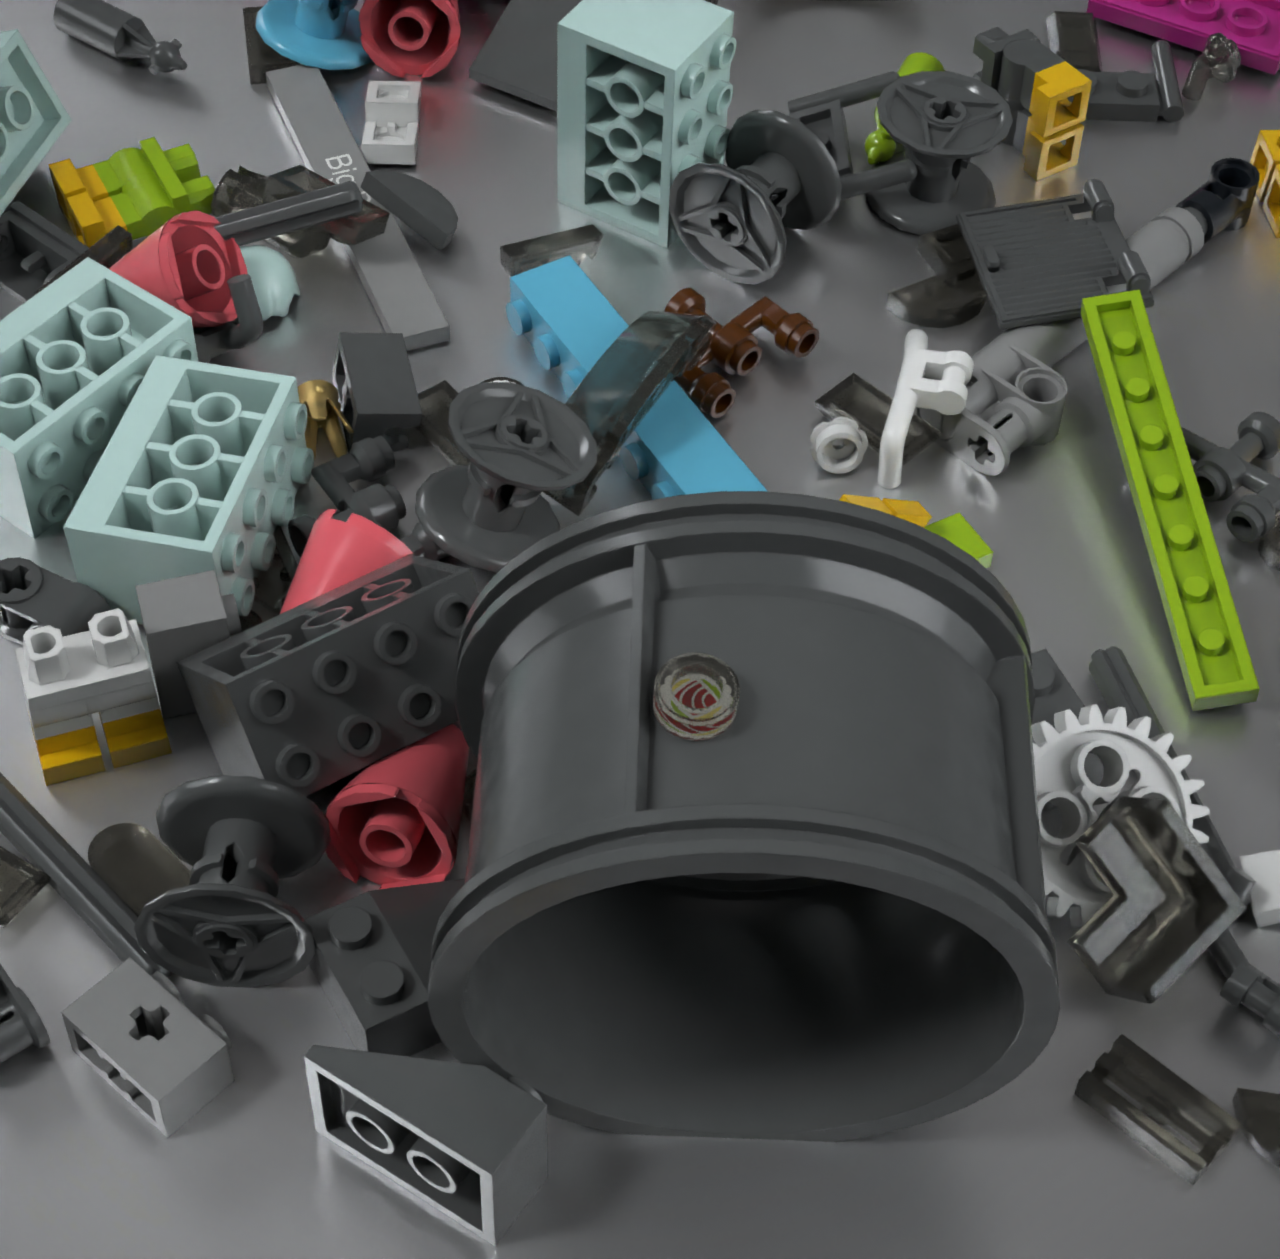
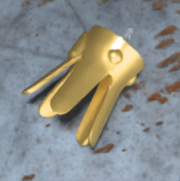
M310 380L298 386L300 403L306 405L308 413L305 430L306 447L313 450L314 460L316 457L318 428H323L337 458L347 454L348 450L338 417L350 434L354 433V431L340 411L341 404L338 402L339 394L336 387L324 380Z

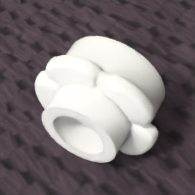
M836 417L828 423H820L815 427L810 436V441L813 444L810 449L812 458L824 470L834 474H843L854 470L861 463L868 446L865 431L859 430L857 422L847 417ZM837 439L844 441L840 445H833V442Z

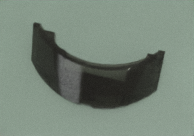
M648 311L626 328L600 357L565 403L587 424L597 443L596 465L584 481L560 491L542 492L579 516L593 499L597 491V486L595 485L597 480L606 469L612 467L618 458L622 445L676 376L681 377L686 370H693L704 356L718 323L707 315Z

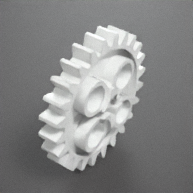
M1089 705L1081 708L1078 719L1071 709L1054 714L1055 728L1046 721L1031 725L1032 737L1036 743H1033L1044 889L1045 897L1048 896L1046 904L1047 918H1061L1070 908L1071 927H1088L1094 916L1099 929H1116L1119 915L1126 925L1143 923L1142 906L1151 913L1166 911L1168 908L1161 890L1170 894L1185 893L1187 887L1177 874L1178 870L1190 871L1200 870L1202 864L1187 852L1189 845L1209 842V836L1192 828L1193 819L1210 814V808L1191 804L1190 795L1205 785L1203 779L1184 780L1181 771L1190 763L1191 755L1185 754L1170 757L1167 751L1172 744L1174 735L1171 732H1167L1151 739L1148 738L1151 718L1148 716L1136 718L1127 726V715L1124 707L1108 710L1104 719L1098 705ZM1090 751L1100 758L1104 766V778L1098 786L1088 779L1084 770V761ZM1132 770L1136 774L1135 782L1127 791L1120 793L1121 791L1119 790L1124 786L1129 777V771ZM1140 798H1143L1150 804L1154 814L1153 824L1148 832L1139 826L1135 817V806ZM1047 802L1055 805L1062 816V828L1055 838L1046 832L1041 821L1042 809ZM1111 802L1103 809L1098 818V814L1092 806ZM1097 818L1105 826L1104 829L1086 832L1096 822ZM1077 841L1078 843L1068 857V863L1063 864L1060 861L1061 853L1068 844ZM1099 848L1108 854L1112 862V874L1106 883L1098 880L1092 868L1093 856Z

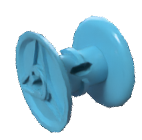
M269 0L256 14V30L264 43L281 56L300 64L327 70L354 69L372 61L363 49L360 40L362 35L359 21L360 12L354 9L358 0Z

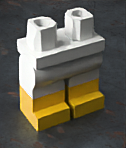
M119 608L94 614L93 618L88 622V631L62 637L60 629L54 628L51 625L27 630L23 635V647L14 649L46 786L106 771L92 713L99 712L113 768L172 753L136 619L128 621L124 612Z

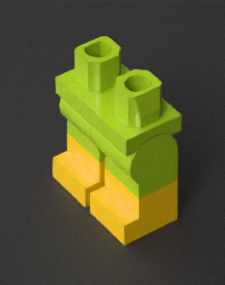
M151 137L139 141L140 149L134 147L124 148L115 152L106 161L75 169L70 158L48 164L58 205L74 236L76 235V239L92 249L94 261L99 263L100 251L103 248L149 236L178 214L194 210L206 214L219 211L214 185L208 175L201 177L198 161L189 143L163 151L156 138Z

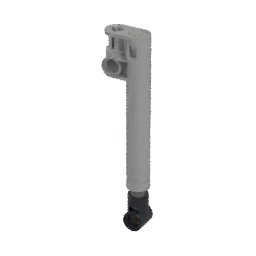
M1225 158L1215 162L1211 168L1209 179L1205 184L1178 203L1176 207L1166 209L1126 239L1130 250L1139 254L1150 276V290L1199 253L1203 245L1221 231L1238 230L1245 226L1249 219L1260 178V173L1255 166L1237 158ZM1126 283L1106 286L1109 293L1126 291ZM1082 318L1023 326L1004 331L971 356L974 367L970 382L965 385L968 390V396L964 410L956 415H945L937 410L915 407L914 416L921 430L932 441L975 470L990 476H995L1007 468L1010 462V454L1017 448H1026L1030 445H1045L1053 441L1059 432L1068 385L1065 378L1051 367L1088 339Z

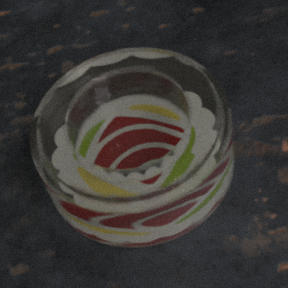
M698 652L678 655L667 661L657 673L653 692L654 714L665 730L679 738L703 741L717 737L731 726L736 717L740 696L738 678L727 663L713 655Z

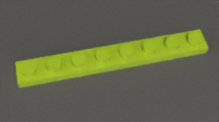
M1140 290L1082 298L1081 317L1192 710L1197 711L1256 702L1260 688Z

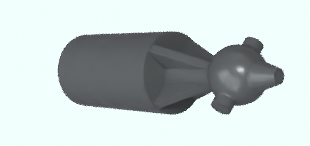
M58 0L55 5L53 19L58 30L120 61L127 62L133 58H150L151 65L148 69L154 75H157L159 71L168 73L187 68V63L181 58L179 51L182 44L177 39H174L172 42L161 41L157 43L140 18L103 0Z

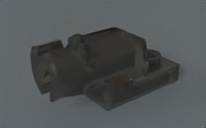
M302 165L272 174L269 177L239 166L238 173L229 169L219 181L214 191L211 211L212 215L218 217L332 186L335 183ZM363 199L362 211L357 215L264 239L263 241L294 258H304L325 249L330 238L343 244L356 245L383 234L390 213Z

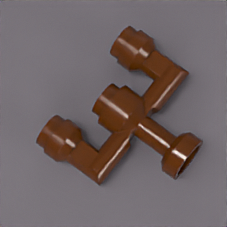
M684 288L677 292L670 299L663 313L664 324L675 333L683 334L692 331L703 339L664 366V368L677 384L690 394V399L703 414H709L713 418H720L730 410L736 399V391L730 387V383L720 374L704 372L701 368L712 361L728 374H739L740 376L749 374L755 369L762 357V349L758 346V339L752 334L761 326L774 335L777 347L788 355L793 354L797 358L807 356L815 348L819 340V331L813 327V323L800 313L789 314L766 296L734 317L725 326H722L705 313V298L692 288Z

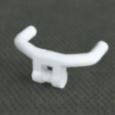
M913 329L905 337L903 362L881 438L877 481L881 487L886 489L896 488L901 483L904 444L915 407L937 410L945 415H956L964 410L968 396V390L965 385L970 382L974 362L971 356L959 350L949 352L928 350V336L921 329Z

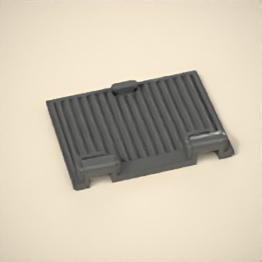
M1091 179L1087 181L1083 188V194L956 214V220L998 325L1002 330L1082 318V298L1114 294L1109 293L1106 286L1126 283V291L1122 292L1140 290L1145 308L1154 306L1153 295L1150 291V276L1139 254L1130 250L1114 218V204L1105 185L1100 180ZM1091 211V218L1074 220L1072 215Z

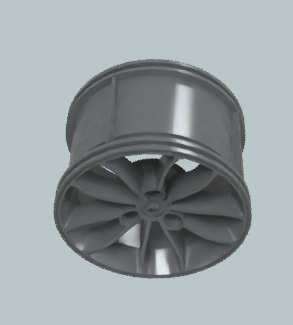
M720 491L677 495L643 501L602 512L571 524L539 540L514 557L492 577L476 597L465 618L459 640L455 707L458 723L465 740L478 759L465 884L450 899L439 917L432 940L428 1007L432 1024L444 1045L460 1063L483 1065L505 1079L516 1077L525 1081L538 1092L543 1102L547 1104V1114L583 1126L615 1134L823 1142L846 1141L897 1131L938 1119L972 1105L1017 1078L1037 1059L1048 1045L1058 1022L1060 996L1055 939L1046 914L1031 728L1035 705L1031 644L1024 618L1012 596L998 579L974 557L947 539L917 524L879 510L844 501L791 493ZM687 673L693 675L701 673L706 677L716 679L717 683L724 685L725 692L730 695L729 703L732 705V709L728 712L729 719L723 722V726L720 729H714L710 734L702 733L699 736H693L690 733L682 734L678 729L671 728L668 721L662 718V711L658 705L661 702L659 699L660 693L664 691V686L667 683H672L673 678L677 676L682 677Z

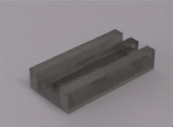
M1123 1034L1114 1041L1108 1054L1104 1052L1098 1058L1094 1069L1091 1072L1087 1070L1078 1080L1074 1093L1193 1186L1236 1138L1242 1124ZM1107 1079L1143 1105L1142 1110L1146 1114L1106 1085ZM1159 1124L1162 1126L1168 1124L1201 1151L1197 1154Z

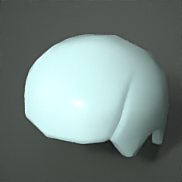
M265 245L239 246L247 272L252 280L263 321L271 316H286L293 296H300L296 275L289 262L280 252ZM238 317L234 320L237 324L239 323Z

